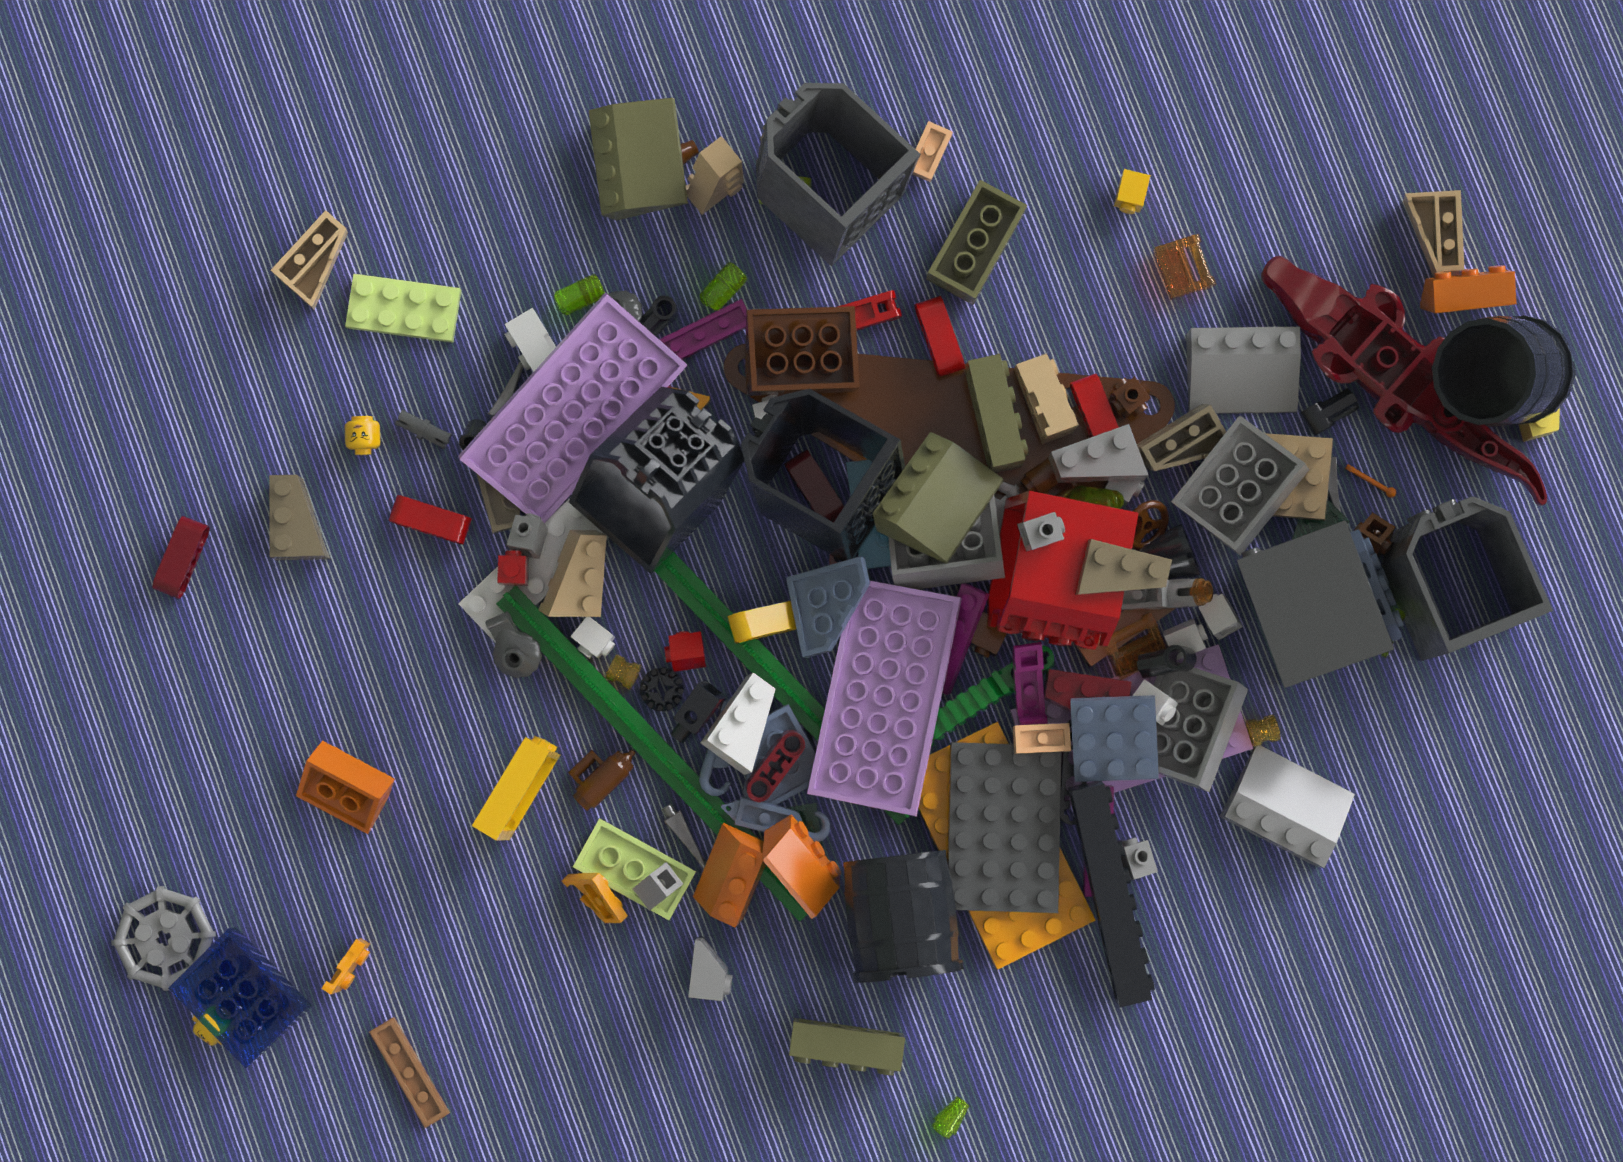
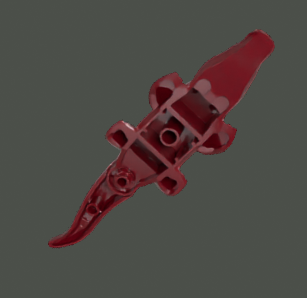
M1275 256L1267 262L1261 273V280L1276 294L1291 315L1293 321L1300 327V330L1307 337L1319 343L1317 348L1312 350V354L1321 371L1326 377L1338 383L1356 381L1378 401L1373 414L1384 427L1394 433H1401L1406 431L1412 423L1422 426L1439 443L1444 444L1466 460L1475 462L1491 469L1493 472L1503 474L1520 482L1527 488L1535 504L1538 506H1543L1547 503V493L1542 478L1534 464L1522 452L1501 439L1486 425H1477L1460 420L1443 406L1434 389L1432 366L1437 348L1445 338L1439 336L1427 346H1424L1402 330L1405 323V311L1400 298L1394 292L1385 287L1371 284L1366 291V296L1361 299L1335 283L1296 267L1282 256Z

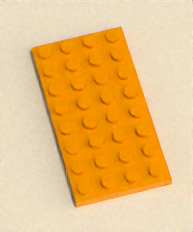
M998 722L957 741L958 743L1009 744ZM950 745L929 755L918 807L919 813L938 851L946 850V859H948ZM1060 848L1058 913L967 910L997 970L1096 921Z

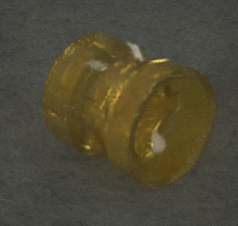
M616 654L605 678L612 682L619 681L623 687L631 690L642 665L636 662H626L625 657Z
M1274 714L1264 716L1260 721L1256 719L1246 721V729L1252 747L1260 746L1264 741H1280V730Z

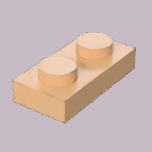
M928 121L916 147V150L921 155L913 175L931 182L952 137V131Z
M1069 723L1013 726L1014 754L1071 751Z

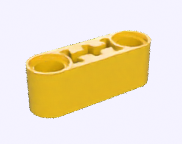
M791 601L746 610L728 616L735 643L796 630Z

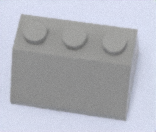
M698 937L694 944L688 997L723 1001L725 995H729L731 992L733 975H728V967L704 937Z

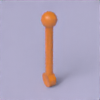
M1347 464L1346 470L1386 492L1387 497H1395V488H1388Z

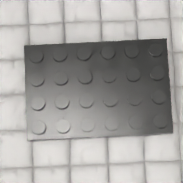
M950 743L947 864L953 883L956 910L1058 913L1061 752L1014 754V744Z

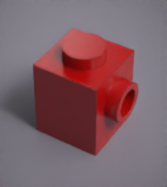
M505 551V555H498L497 583L500 585L528 586L529 558L522 556V551Z
M681 631L675 635L668 636L669 646L664 647L667 663L672 662L674 672L706 667L701 631L693 633Z

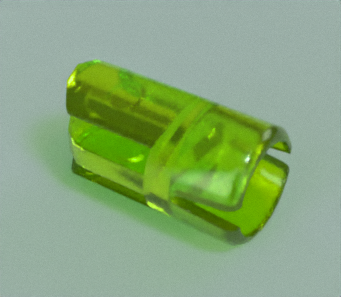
M728 262L703 289L699 299L706 307L720 310L747 282L748 278L740 268Z
M591 274L556 291L554 299L560 312L563 315H569L596 303L605 291L598 276Z
M1078 486L1073 488L1070 494V499L1118 509L1124 504L1123 495L1116 490Z

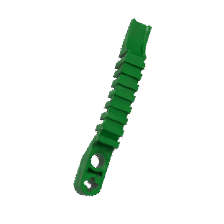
M1042 645L1043 657L1046 655L1048 657L1047 664L1042 669V676L1054 666V654L1049 647ZM1013 662L1003 669L991 673V677L983 678L976 686L972 685L968 688L967 692L960 693L953 701L949 700L946 702L944 707H939L931 747L935 745L933 742L935 739L940 741L945 737L944 733L947 731L949 733L956 730L955 726L958 724L960 726L963 725L969 717L971 719L974 718L979 710L983 712L988 709L987 705L990 703L995 705L1003 696L1006 697L1015 692L1014 679L1011 677Z

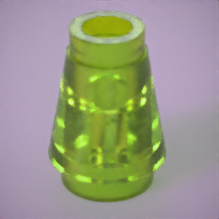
M956 1096L954 1100L933 1118L934 1123L931 1127L949 1140L952 1135H956L970 1106Z

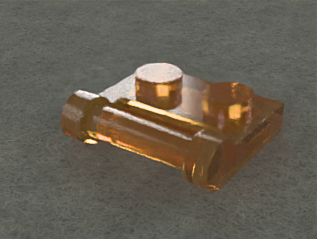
M1199 234L1166 243L1153 249L1170 300L1217 285L1215 278L1211 277L1200 246L1202 241ZM1190 247L1201 280L1194 281L1183 248Z
M1151 612L1142 615V619L1114 632L1108 647H1105L1116 676L1120 680L1139 672L1137 667L1138 655L1166 649L1156 620ZM1147 628L1149 634L1117 649L1116 643Z

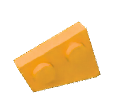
M600 873L568 874L562 880L566 887L574 885L584 894L580 900L587 907L591 908L604 923H622L628 916L622 908V902L613 894L608 886V881Z
M362 938L356 939L337 965V971L330 982L326 981L321 989L330 995L340 992L342 989L347 990L355 978L352 972L357 964L362 966L370 954L367 951L370 943Z

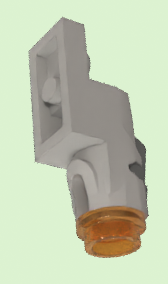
M1196 578L1167 580L1166 587L1127 590L1124 591L1121 611L1204 606L1213 599V587L1210 581Z

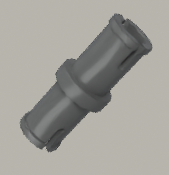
M404 409L400 412L397 418L399 420L395 423L396 426L416 434V438L420 440L424 438L440 446L442 449L446 448L450 441L449 438L452 436V433L432 425L430 420H422L406 412Z

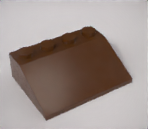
M855 306L746 310L745 376L747 396L785 395L805 389H811L817 393L854 392L860 388Z

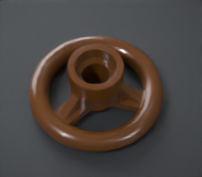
M1157 500L1143 502L1133 510V512H1138V519L1132 549L1139 550L1166 532L1169 524V512L1167 507ZM1151 508L1159 510L1161 519H1152L1149 517L1147 510ZM1152 529H1158L1150 539L1141 542L1144 536L1152 531Z

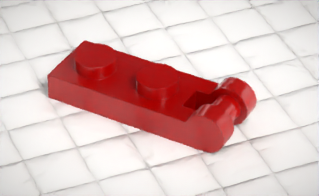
M894 290L838 306H855L856 331L902 317L901 310L897 308L895 303L897 297ZM885 304L887 311L880 313L877 305Z

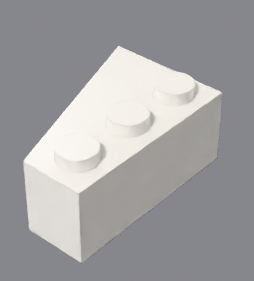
M533 308L505 324L509 332L504 335L512 348L518 346L522 352V355L518 358L526 371L531 368L534 372L556 348Z
M755 673L746 676L700 743L742 774L752 773L775 688Z

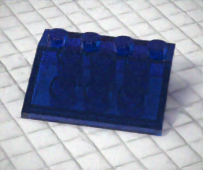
M237 927L228 928L168 988L245 1068L250 1066L313 1006ZM205 1014H208L216 1022L220 1032L206 1019Z

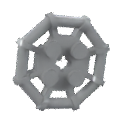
M158 886L155 891L123 906L124 911L115 938L111 940V944L115 946L128 973L127 977L130 980H139L160 987L163 991H170L171 987L196 974L203 973L213 937H216V931L212 930L200 905L201 900L199 898H192L167 890L164 886ZM158 901L157 911L146 917L139 912ZM166 901L184 906L185 909L182 913L168 910ZM190 913H192L201 932L194 933L187 919ZM134 917L139 921V925L135 930V937L126 939ZM161 931L164 934L170 933L171 935L167 946L158 942ZM195 938H201L194 959L189 955L190 947ZM126 944H135L142 958L137 965ZM182 960L188 963L189 966L171 975V966ZM148 963L161 967L162 976L142 969Z

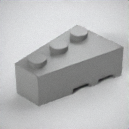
M1129 424L1052 451L1048 457L1058 483L1113 482L1119 480L1144 481L1148 477V472Z

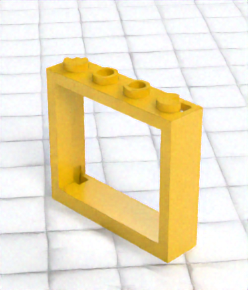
M536 736L533 739L525 737L472 826L496 841L510 840L561 756L555 752L557 746Z

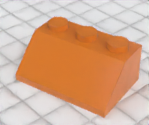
M1501 265L1488 267L1489 272L1478 273V269L1474 268L1461 270L1462 275L1451 276V272L1434 273V278L1425 279L1420 309L1432 313H1444L1517 304L1515 271L1506 270L1505 266Z
M322 740L306 761L296 797L369 834L390 795L395 779Z
M792 814L765 830L762 860L811 919L816 917L840 888V868L834 861L830 862L821 844L818 841L814 842L804 823L798 822Z
M723 823L693 898L711 917L736 928L744 919L766 866L762 860L764 841L726 823Z

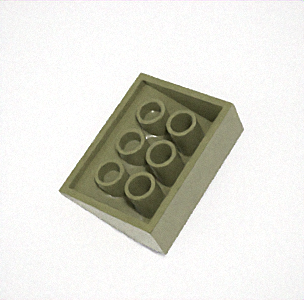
M674 98L618 103L588 110L602 216L617 221L688 204Z
M930 432L873 512L876 531L947 564L1003 483V478L954 442Z

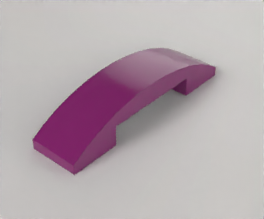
M1041 642L1013 646V678L1018 725L1048 724L1044 703L1042 676L1044 665Z

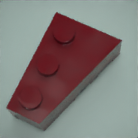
M1049 669L1046 671L1044 699L1071 713V698L1130 696L1132 682Z

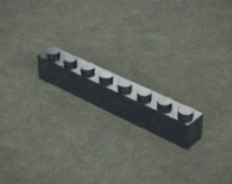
M1102 781L1068 787L1115 1001L1119 1007L1152 1000L1151 991L1155 990L1151 974L1147 975L1145 964H1149L1145 947L1141 948L1139 937H1143L1139 920L1135 921L1133 911L1137 910L1134 895L1128 892L1127 884L1131 883L1128 868L1122 865L1121 857L1125 856L1122 841H1117L1115 830L1119 829L1116 814H1111L1109 803L1113 802L1110 787H1105Z

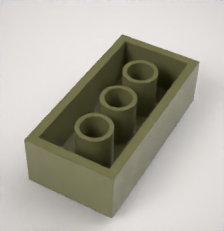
M979 180L929 269L926 280L974 305L1024 216L1028 205Z
M1000 354L969 360L965 368V375L987 467L995 473L1021 468L1029 453L1026 440H1021L1019 435L1020 429H1022V422L1019 413L1014 414L1013 403L1016 402L1013 387H1008L1007 376H1009L1007 361H1002Z
M794 1018L789 1056H794V1061L810 1064L811 1059L822 1060V1065L838 1068L839 1063L849 1064V1069L866 1072V1068L871 1067L877 1068V1073L894 1076V1071L901 1072L905 1036L903 1033Z

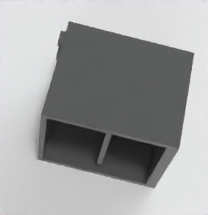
M1346 520L1263 551L1256 547L1241 553L1243 558L1237 560L1284 688L1394 650Z

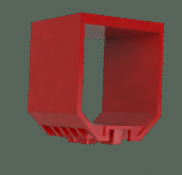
M1027 491L1006 498L1000 529L1005 578L992 579L990 582L988 593L990 595L987 600L988 627L994 628L997 626L998 632L1006 634L1022 633V638L1027 640L1044 641L1045 638H1049V644L1058 646H1071L1072 642H1074V645L1080 648L1096 650L1099 642V646L1108 647L1120 619L1124 591L1076 595L1088 540L1093 539L1132 549L1138 512L1034 491ZM1053 512L1056 513L1057 517L1060 516L1065 526V533H1062L1064 539L1026 551L1017 524Z

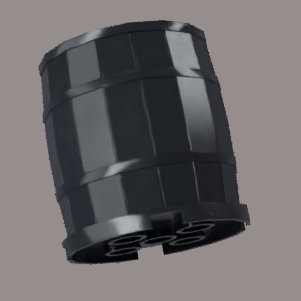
M1527 315L1480 318L1467 321L1450 331L1439 345L1432 366L1433 384L1443 406L1460 420L1489 427L1535 423L1557 412L1569 397L1576 376L1575 362L1572 361V353L1564 334L1548 321Z
M946 850L843 862L847 924L850 946L856 966V971L853 972L854 983L889 981L891 977L907 975V978L924 977L964 969L963 959H959L956 906L952 887L953 883L946 859Z

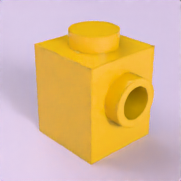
M1124 169L1120 178L1114 207H1118L1119 211L1126 214L1140 213L1144 205L1151 175Z

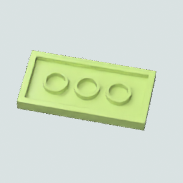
M353 274L345 327L348 329L453 343L462 290L455 287Z
M600 818L573 865V868L582 873H600L608 881L609 888L646 907L633 888L667 862L683 883L681 887L651 909V911L667 920L671 919L696 873L695 870Z

